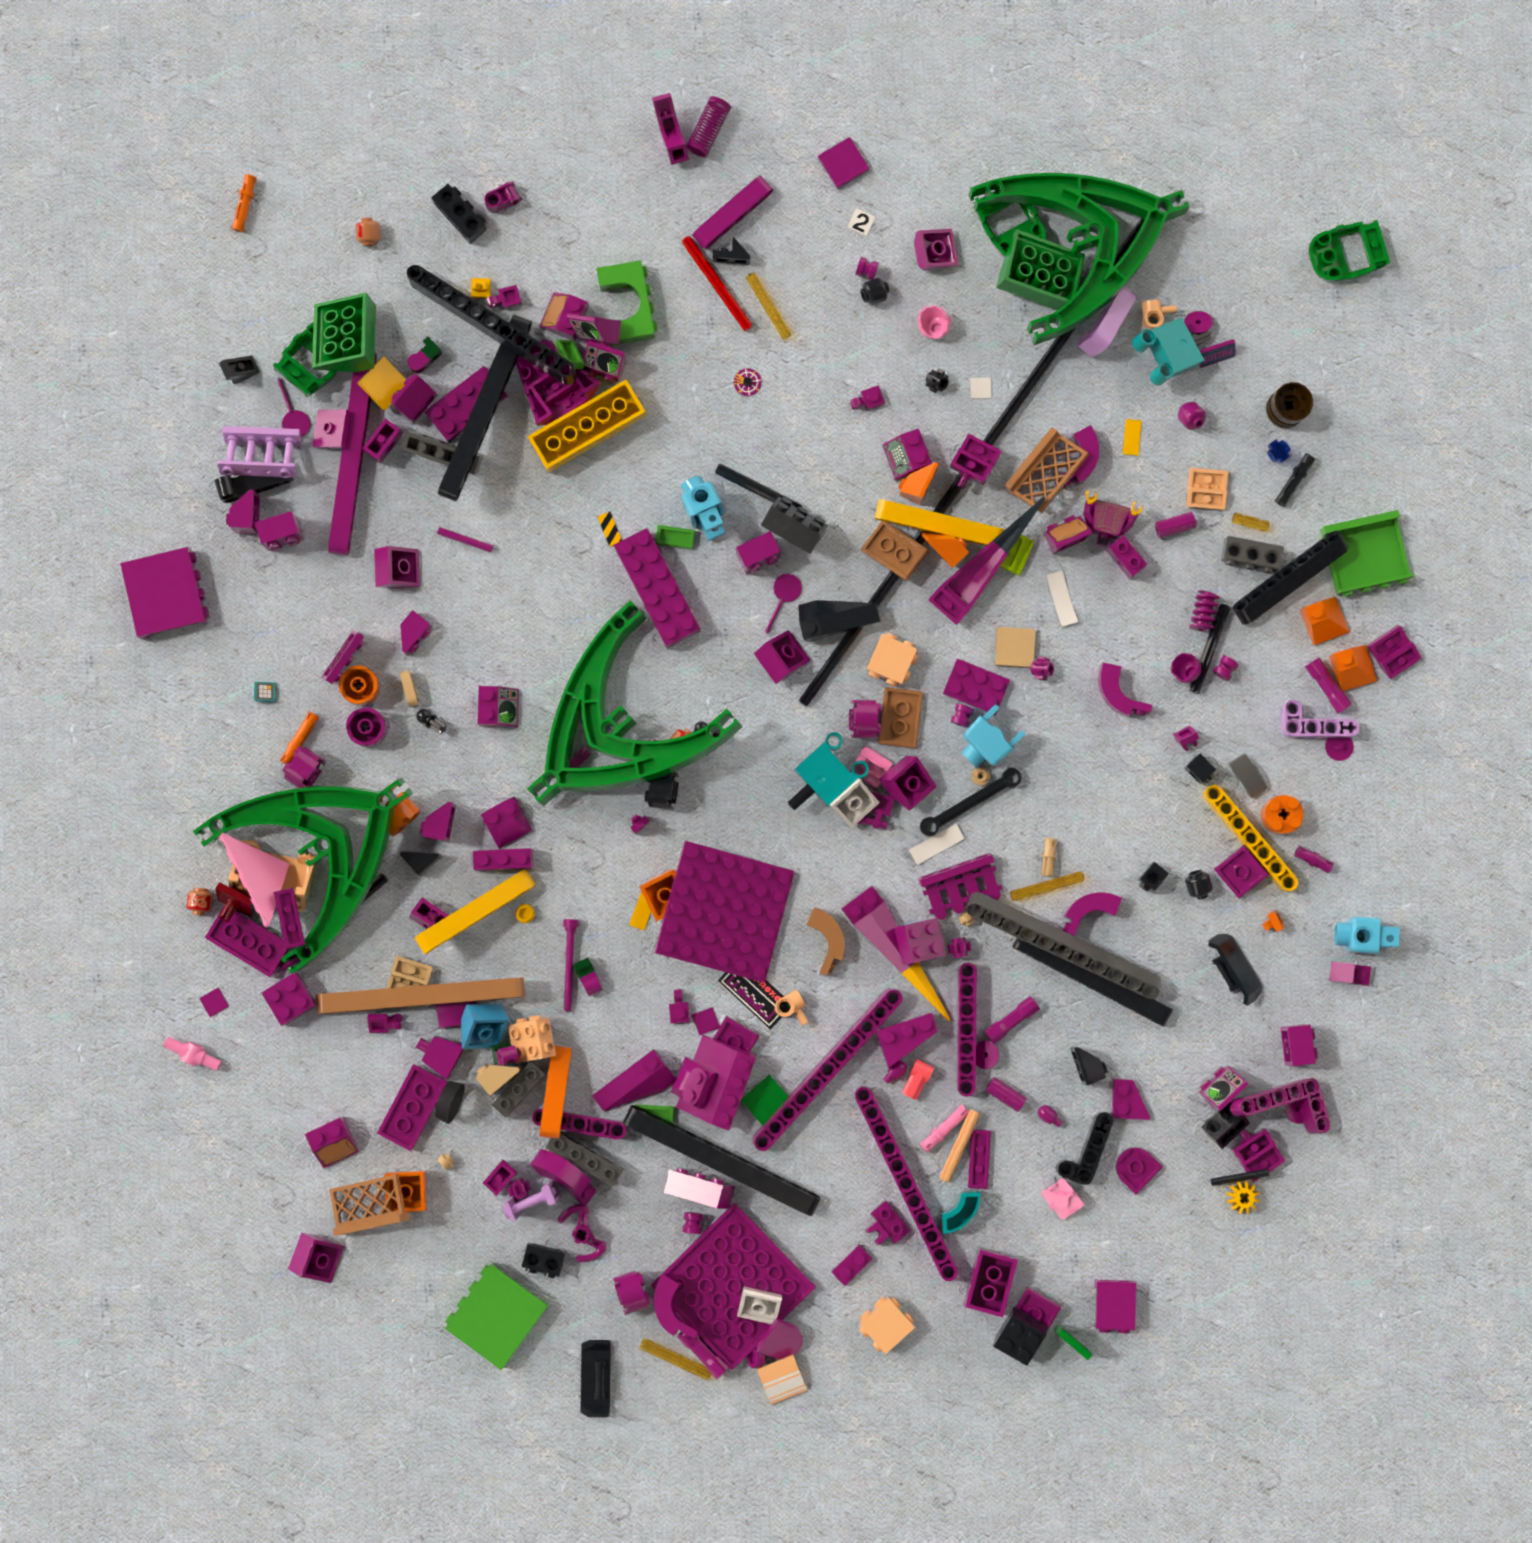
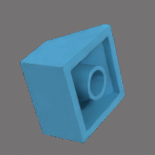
M502 1004L466 1005L461 1018L463 1049L491 1048V1045L501 1043L509 1022Z

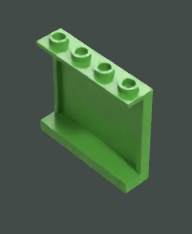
M1398 510L1331 524L1320 529L1322 538L1333 531H1340L1349 546L1345 554L1329 565L1336 595L1342 594L1343 597L1354 595V591L1361 590V593L1372 591V587L1376 586L1383 589L1390 587V583L1398 582V585L1410 582L1409 579L1414 577V573H1410L1397 519L1400 517Z
M492 1263L490 1266L485 1265L480 1272L482 1275L481 1279L478 1282L475 1280L469 1287L470 1294L468 1297L465 1298L463 1296L456 1305L459 1307L455 1314L451 1312L445 1321L447 1323L445 1329L502 1370L549 1303L535 1296L497 1268L495 1263Z

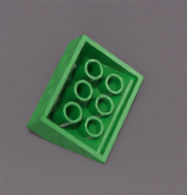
M1016 229L1002 264L996 288L1058 310L1077 293L1085 254L1081 252L1074 254L1070 248Z
M367 293L314 304L313 370L360 372L374 368L376 305Z

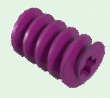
M1199 590L1200 594L1196 595V599L1199 602L1194 603L1197 609H1194L1192 612L1195 616L1191 617V621L1195 624H1190L1189 628L1207 633L1208 629L1214 628L1209 622L1216 620L1211 617V614H1217V611L1212 608L1219 606L1214 600L1220 599V596L1212 592Z

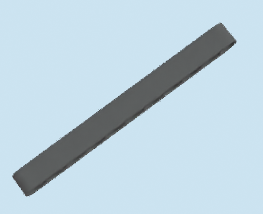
M974 892L970 895L966 911L971 917L1141 996L1154 999L1159 995L1161 978L1157 974L983 893Z

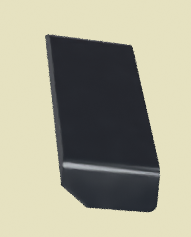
M1217 934L1208 941V946L1216 949L1220 955L1213 959L1212 962L1217 966L1229 986L1230 992L1240 988L1244 995L1243 1004L1249 1006L1258 998L1262 985L1234 938L1229 934Z
M588 1340L581 1343L580 1413L587 1417L607 1418L610 1416V1340Z

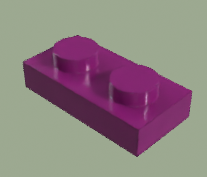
M858 1245L831 1272L846 1286L872 1260V1257Z

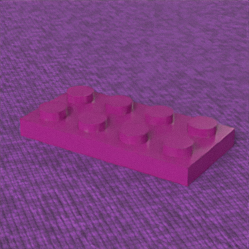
M485 366L481 367L424 411L447 442H450L463 432L489 372ZM505 391L501 397L500 402L508 397Z
M237 911L234 912L229 923L217 916L204 937L270 978L281 963V958L289 950L285 949L282 938Z
M413 1064L377 1134L412 1151L448 1081Z

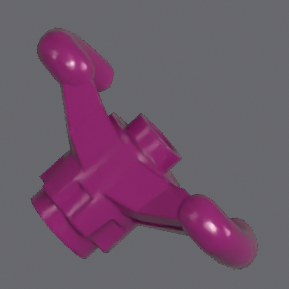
M576 1204L563 1211L558 1217V1222L563 1223L571 1214L575 1212L580 1213L578 1225L572 1231L574 1242L577 1244H588L596 1248V1251L587 1255H578L576 1261H593L606 1251V1244L604 1241L595 1238L587 1220L589 1214L588 1206ZM585 1230L587 1234L584 1237L580 1236L579 1231Z

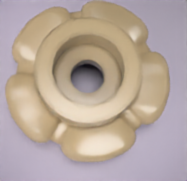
M979 767L973 770V783L980 786L986 785L987 781L990 780V773L987 772V769Z
M967 912L958 917L960 925L968 926L975 922L974 917H971Z
M447 1153L445 1155L440 1154L441 1156L437 1161L447 1171L451 1167L454 1168L452 1164L455 1161Z

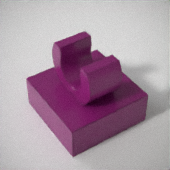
M1191 726L1173 734L1175 740L1185 751H1188L1187 745L1190 743L1195 747L1197 746L1196 740L1199 739V736Z

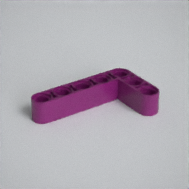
M1314 1078L1299 1079L1233 1100L1230 1105L1232 1114L1240 1117L1253 1115L1298 1100L1304 1126L1308 1133H1326L1330 1129V1121L1320 1085Z

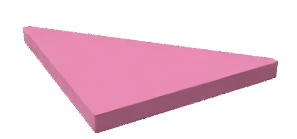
M222 833L219 838L223 841L232 864L237 868L238 876L244 888H247L251 901L263 920L264 927L267 928L270 925L276 907L273 892L282 889L289 863Z

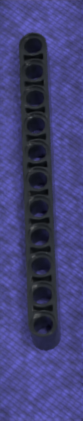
M412 265L407 269L410 285L423 295L561 383L571 385L576 381L577 374L574 364L421 266ZM567 371H570V372H571V373L568 374V375H565V374H564V373L567 372Z
M513 315L509 322L526 334H529L532 325L531 320ZM502 344L498 348L438 489L439 496L455 502L461 494L519 355Z
M636 1105L630 1106L623 1120V1124L808 1216H813L821 1200V1197Z

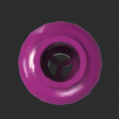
M1187 402L1179 408L1178 419L1188 430H1195L1203 426L1206 420V412L1196 402Z

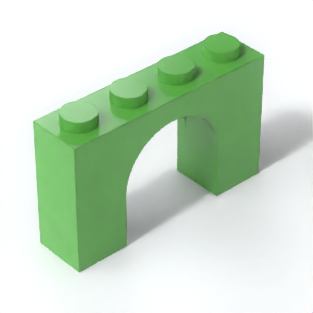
M641 260L596 268L600 291L628 288L634 291L640 298V307L637 313L629 319L620 320L619 344L655 338L654 332H658L656 320L652 321L651 314L654 313L653 302L648 301L651 291L649 284H645L644 277H648L646 266H642Z

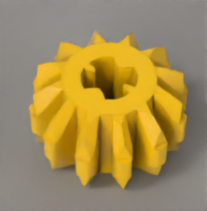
M1240 1181L1236 1182L1237 1188L1233 1185L1230 1186L1233 1193H1226V1195L1232 1197L1227 1200V1203L1232 1204L1231 1210L1237 1209V1213L1242 1214L1244 1209L1245 1213L1249 1214V1207L1255 1210L1256 1206L1253 1203L1260 1202V1200L1254 1198L1259 1195V1192L1254 1191L1256 1186H1249L1247 1181H1244L1243 1186ZM1241 1193L1245 1195V1202L1241 1200Z

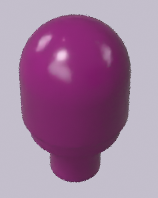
M901 1060L897 1061L887 1070L888 1074L883 1080L889 1084L893 1079H900L907 1071L906 1063Z
M1048 1105L1039 1107L1037 1113L1041 1120L1049 1125L1053 1123L1057 1127L1061 1126L1063 1121L1057 1117L1058 1114Z

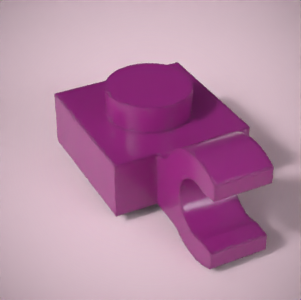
M517 285L498 289L499 295L487 298L489 308L497 307L502 304L503 309L522 305Z
M879 385L861 391L862 397L851 399L850 402L852 410L864 405L866 410H870L885 404Z
M636 814L631 818L633 825L630 828L637 834L650 821L645 815L641 817Z
M673 990L675 1003L669 1004L670 1024L690 1022L688 1002H682V990Z
M387 1013L368 1014L369 1033H389V1029L402 1028V1014H394L389 1018Z

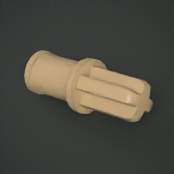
M1045 838L1044 853L1041 855L1043 857L1041 871L1043 876L1051 877L1053 875L1054 859H1057V856H1055L1057 839Z

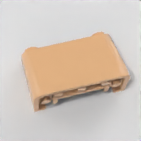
M241 839L242 842L261 850L256 841ZM265 852L289 863L281 890L293 888L298 912L305 911L316 864L308 867L305 860H311L317 855L309 852L308 855L300 856L299 854L297 859ZM233 865L228 878L229 887L251 898L247 888H244L238 876L237 868Z

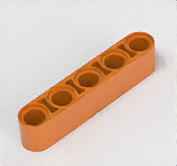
M554 1045L556 1056L550 1057L540 1137L559 1139L572 1047Z

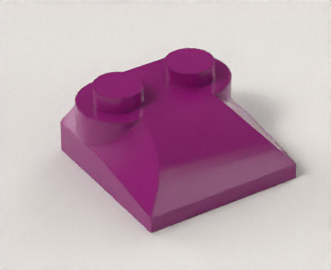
M952 229L919 230L916 232L914 247L918 266L922 270L930 271L935 268L959 265Z
M515 797L507 799L481 814L499 849L533 831Z
M685 1056L671 1092L683 1099L687 1105H693L698 1109H702L717 1073Z

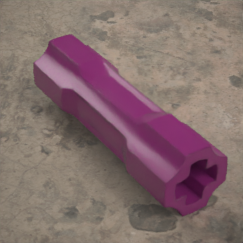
M1320 657L1305 666L1309 674L1323 690L1337 714L1352 705L1345 693L1336 684Z
M1029 996L1018 1004L1015 1010L1002 1020L993 1023L984 1032L995 1044L1005 1037L1009 1030L1024 1019L1031 1017L1040 1008L1034 999Z
M680 1333L676 1336L705 1364L706 1369L716 1380L729 1368L720 1357L716 1356L702 1342L699 1335L695 1339L691 1337L690 1340L680 1335Z

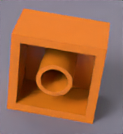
M426 1170L387 1172L384 1174V1177L399 1174L405 1212L426 1211L428 1209ZM393 1179L389 1180L385 1186L391 1192L394 1189ZM385 1193V1203H386L387 1199L389 1198V1195H387V1194ZM392 1199L388 1207L397 1211L398 1204Z

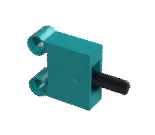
M1181 317L1151 330L1144 329L1133 338L1132 346L1137 352H1144L1150 347L1156 362L1159 364L1158 367L1151 371L1150 380L1154 385L1160 386L1170 378L1192 370L1205 361L1197 345L1210 340L1211 332L1206 331L1191 335Z
M829 733L825 742L794 769L807 785L788 801V805L793 810L799 808L814 793L829 807L857 779H863L867 776L869 767L866 762L856 761L852 765L850 773L831 752L837 751L842 746L843 739L839 733ZM837 737L839 744L835 747L831 746L828 742L829 738ZM857 765H862L865 768L863 775L855 773L854 768Z

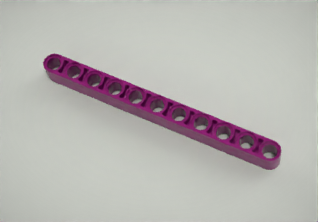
M375 353V363H374V365H375L376 362H377V353ZM369 370L353 372L348 403V410L351 412L346 446L342 448L328 544V553L349 555L364 454L362 448L365 445L371 397L357 382Z
M894 988L886 989L794 1089L766 1123L754 1133L752 1142L759 1151L768 1150L895 1011L902 1002V994ZM893 992L896 993V1000L894 1002H889V994ZM878 1007H883V1014L877 1017L875 1010ZM869 1021L871 1024L870 1029L863 1031L862 1024ZM851 1036H857L858 1038L855 1045L849 1044ZM839 1050H844L845 1052L842 1059H836V1053ZM830 1064L832 1066L831 1072L824 1074L823 1067ZM812 1079H818L819 1081L816 1088H810L809 1084ZM800 1093L806 1095L803 1102H797L796 1100ZM786 1108H792L793 1110L789 1117L783 1115V1111ZM774 1122H778L780 1125L777 1131L770 1130V1126ZM766 1137L767 1140L764 1145H757L758 1138Z
M866 1086L858 1087L854 1093L857 1104L937 1270L945 1281H953L958 1275V1270L871 1090ZM861 1090H867L869 1093L868 1098L864 1101L858 1098V1093ZM870 1107H874L877 1110V1115L874 1118H869L866 1114ZM878 1125H883L886 1129L885 1133L881 1136L875 1133V1128ZM888 1142L894 1145V1150L891 1153H886L883 1149L884 1145ZM896 1160H900L903 1164L899 1171L892 1169V1163ZM909 1178L911 1180L910 1187L902 1188L900 1185L901 1180ZM918 1196L920 1199L919 1204L911 1206L909 1204L910 1197ZM922 1213L928 1215V1220L924 1224L919 1223L917 1220L918 1216ZM929 1231L936 1232L937 1236L934 1241L926 1239ZM943 1249L945 1256L942 1259L935 1258L936 1250ZM946 1267H952L954 1270L953 1274L949 1277L943 1274V1270Z

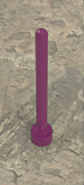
M563 919V927L567 931L564 1010L566 1012L571 1011L574 931L579 927L578 919Z

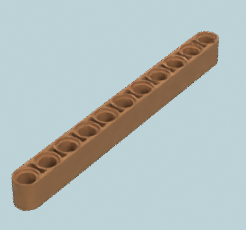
M524 977L316 994L317 1014L525 997Z

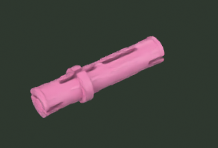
M961 1104L936 1129L933 1128L931 1130L932 1133L919 1145L929 1153L938 1142H942L944 1137L967 1116L969 1111Z

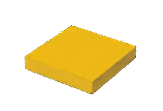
M383 356L376 362L374 368L370 369L357 384L384 411L392 404L391 398L393 394L405 386L404 382L406 379Z

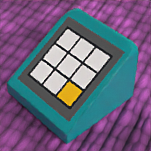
M254 682V701L276 702V683Z

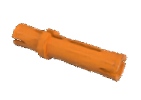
M245 174L242 189L239 190L240 197L232 230L241 233L244 232L257 177L250 174Z
M310 711L308 712L291 742H288V747L279 761L284 764L287 762L291 763L295 757L293 756L294 752L299 746H303L320 718L319 716Z

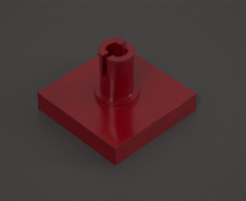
M219 882L215 888L217 901L225 904V907L218 917L221 920L225 919V922L229 923L236 910L252 917L255 907L251 898Z

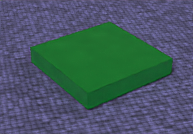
M768 1075L741 1099V1102L763 1126L789 1096Z
M1060 1325L1055 1327L1054 1331L1085 1359L1089 1360L1092 1357V1353Z

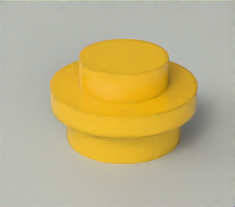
M522 904L516 909L515 915L519 922L529 923L534 919L535 911L532 906Z

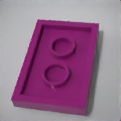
M352 630L321 676L322 679L330 684L339 681L343 674L341 670L344 666H349L354 658L352 654L355 650L358 651L364 643L362 640L364 636Z
M957 658L943 695L988 712L995 704L998 707L1000 706L1010 680Z

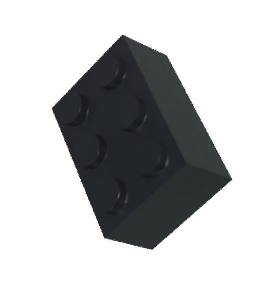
M785 497L777 498L761 524L764 528L809 554L815 549L828 527L822 518L813 517L808 514L809 512L806 509L794 506Z

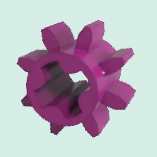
M1037 657V661H1033L1031 664V674L1035 675V679L1047 681V676H1052L1054 673V664L1046 657Z
M965 937L951 939L952 944L948 945L949 954L953 953L954 958L968 956V951L972 950L971 942H966Z
M523 1177L509 1182L511 1187L507 1188L509 1197L514 1196L515 1201L529 1196L528 1191L532 1190L529 1181L524 1182Z

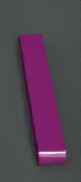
M969 962L961 964L958 968L957 1091L965 1097L973 1095L976 1088L977 970L975 965ZM964 966L972 968L971 976L966 977L963 975L962 969ZM965 985H969L972 988V993L969 996H965L962 993V988ZM965 1004L970 1005L972 1008L971 1014L967 1016L962 1013V1007ZM964 1024H969L972 1028L971 1033L968 1035L962 1033L961 1029ZM965 1043L971 1045L972 1049L969 1054H964L961 1050L962 1045ZM964 1063L971 1065V1071L967 1074L961 1071V1066ZM964 1082H968L971 1085V1090L968 1093H963L961 1090V1085Z

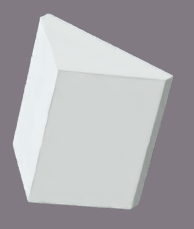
M857 779L830 805L847 825L852 828L880 802L862 781Z
M744 1286L737 1317L772 1324L778 1316L782 1295Z

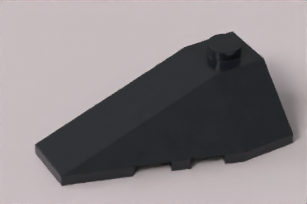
M814 600L798 605L799 623L803 639L807 642L881 622L876 603Z

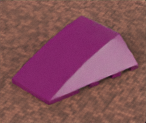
M547 339L540 342L558 353L556 346ZM521 356L518 357L516 362L537 426L548 425L593 398L601 385L597 379L590 376L584 369H575L577 374L576 381L571 385H565ZM567 371V372H565L564 374H565V375H568V374H570L571 372H570V371Z

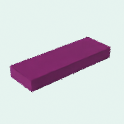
M289 888L273 892L285 949L305 945L294 889Z
M973 1129L971 1134L968 1188H988L991 1130Z

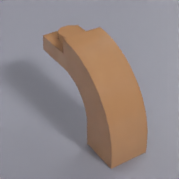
M814 907L807 926L820 931L827 939L828 953L819 972L827 976L828 973L832 974L836 965L833 960L842 961L845 948L844 936L834 918Z

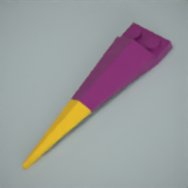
M871 885L841 908L850 922L950 1021V1017L919 962L902 965L894 928L898 927L885 902Z

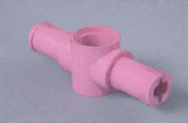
M167 1037L163 1047L179 1054L180 1060L193 1066L203 1065L217 1071L222 1062L206 1054L205 1048L190 1041L182 1043Z

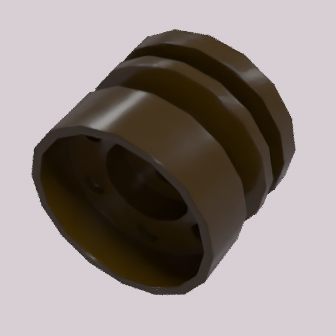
M1298 382L1283 384L1269 397L1266 403L1268 419L1279 428L1289 429L1295 427L1310 414L1313 408L1312 394L1306 386Z

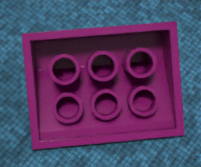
M702 1035L693 1060L716 1072V1077L702 1109H698L693 1105H687L681 1098H679L676 1107L705 1122L729 1131L757 1054Z

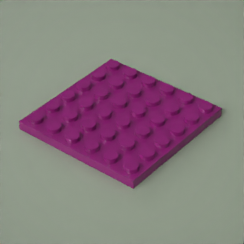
M684 841L654 953L765 983L795 871Z
M735 1202L662 1273H666L682 1283L674 1298L675 1311L685 1322L701 1330L698 1335L731 1370L759 1344L772 1325L737 1317L744 1286L782 1295L777 1316L781 1320L816 1288ZM662 1274L651 1284L654 1289H656Z

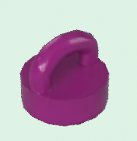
M754 1348L747 1355V1363L751 1368H761L767 1359V1355L757 1352V1348Z

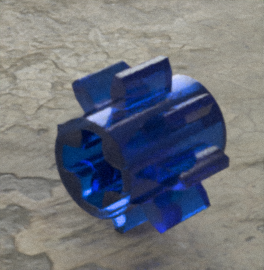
M1275 439L1268 445L1267 455L1273 462L1276 463L1279 460L1280 463H1283L1290 457L1288 453L1291 449L1284 440L1278 442Z

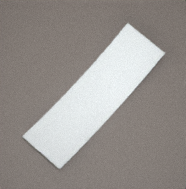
M1063 570L1046 575L1061 625L1066 626L1078 622Z
M957 824L909 849V852L918 865L965 838Z

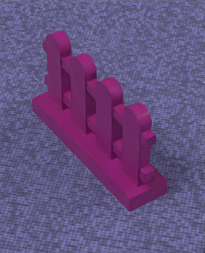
M987 853L917 878L919 885L926 889L922 892L924 896L928 895L932 907L928 909L929 913L934 914L938 920H943L946 917L945 909L951 907L955 913H962L964 911L963 903L968 902L970 895L974 892H980L995 900H999L1001 896L999 890L1003 888L1001 884L997 885L993 873L997 870L995 866L991 867L990 864L994 862L992 854ZM976 868L980 869V871L973 873L972 871ZM961 874V878L955 879L954 876ZM982 876L986 887L982 891H979L975 878ZM943 880L944 884L937 886L936 882ZM964 882L968 896L961 898L957 884ZM943 889H946L950 902L943 904L939 893Z

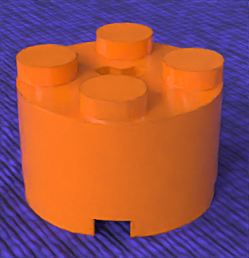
M359 665L352 666L339 679V690L342 696L351 704L366 706L376 701L380 693V681L370 669ZM359 682L364 685L360 690L356 688Z
M403 791L397 795V798L404 795ZM409 798L394 808L390 830L392 837L404 830V827L420 814L418 807Z
M1288 795L1276 796L1268 800L1261 810L1262 824L1270 832L1277 835L1293 832L1302 824L1303 808L1294 797ZM1279 813H1285V817H1279Z

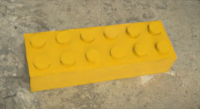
M626 379L527 437L545 469L550 473L645 418L646 411Z

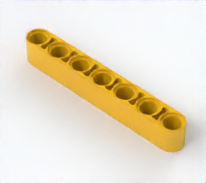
M880 499L878 500L874 518L929 533L953 535L956 539L961 537L963 541L987 546L1004 531L1002 528Z
M1217 785L1207 787L1203 792V798L1238 841L1245 845L1264 867L1275 885L1283 892L1295 890L1298 886L1296 876L1222 788ZM1210 789L1217 792L1216 799L1209 797ZM1223 804L1229 806L1230 811L1228 814H1224L1221 811ZM1235 819L1241 820L1242 827L1240 829L1235 828L1233 823ZM1248 833L1254 836L1255 840L1252 844L1246 840ZM1260 848L1265 849L1267 852V856L1264 859L1259 856ZM1273 863L1278 864V873L1272 872L1271 865ZM1285 878H1289L1292 881L1290 888L1284 886Z
M524 869L426 929L414 939L423 953L427 954L526 893L536 884L527 870Z

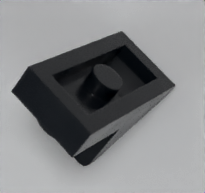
M734 237L732 240V251H728L727 248L713 250V262L750 265V255Z
M252 355L226 359L219 363L226 380H232L233 384H237L260 373Z

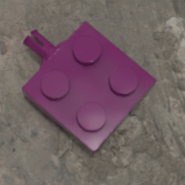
M968 433L950 464L951 469L962 475L957 486L959 488L961 486V489H964L968 480H974L984 485L1002 451Z
M1265 1128L1250 1135L1244 1129L1243 1132L1239 1133L1243 1139L1231 1149L1245 1172L1267 1168L1270 1172L1285 1162V1159ZM1260 1178L1250 1179V1180L1254 1183L1255 1181H1257V1180L1260 1179Z

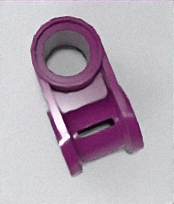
M513 181L507 182L501 187L486 193L484 198L486 209L491 213H497L507 207L518 204L522 198L518 196L514 188L515 183ZM491 199L498 200V203L495 205H491L488 202Z

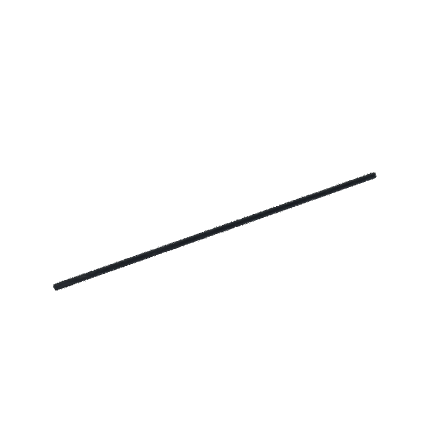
M1143 218L1139 220L1117 251L1113 266L1119 262L1136 238L1144 222ZM1076 327L1056 337L983 440L984 442L993 446ZM961 474L955 479L933 512L944 514L961 491V486L960 488L957 486L962 477ZM919 530L913 540L922 545L925 539L921 534L925 531ZM890 571L868 603H876L878 608L899 576ZM863 627L847 631L800 697L799 702L802 705H809Z

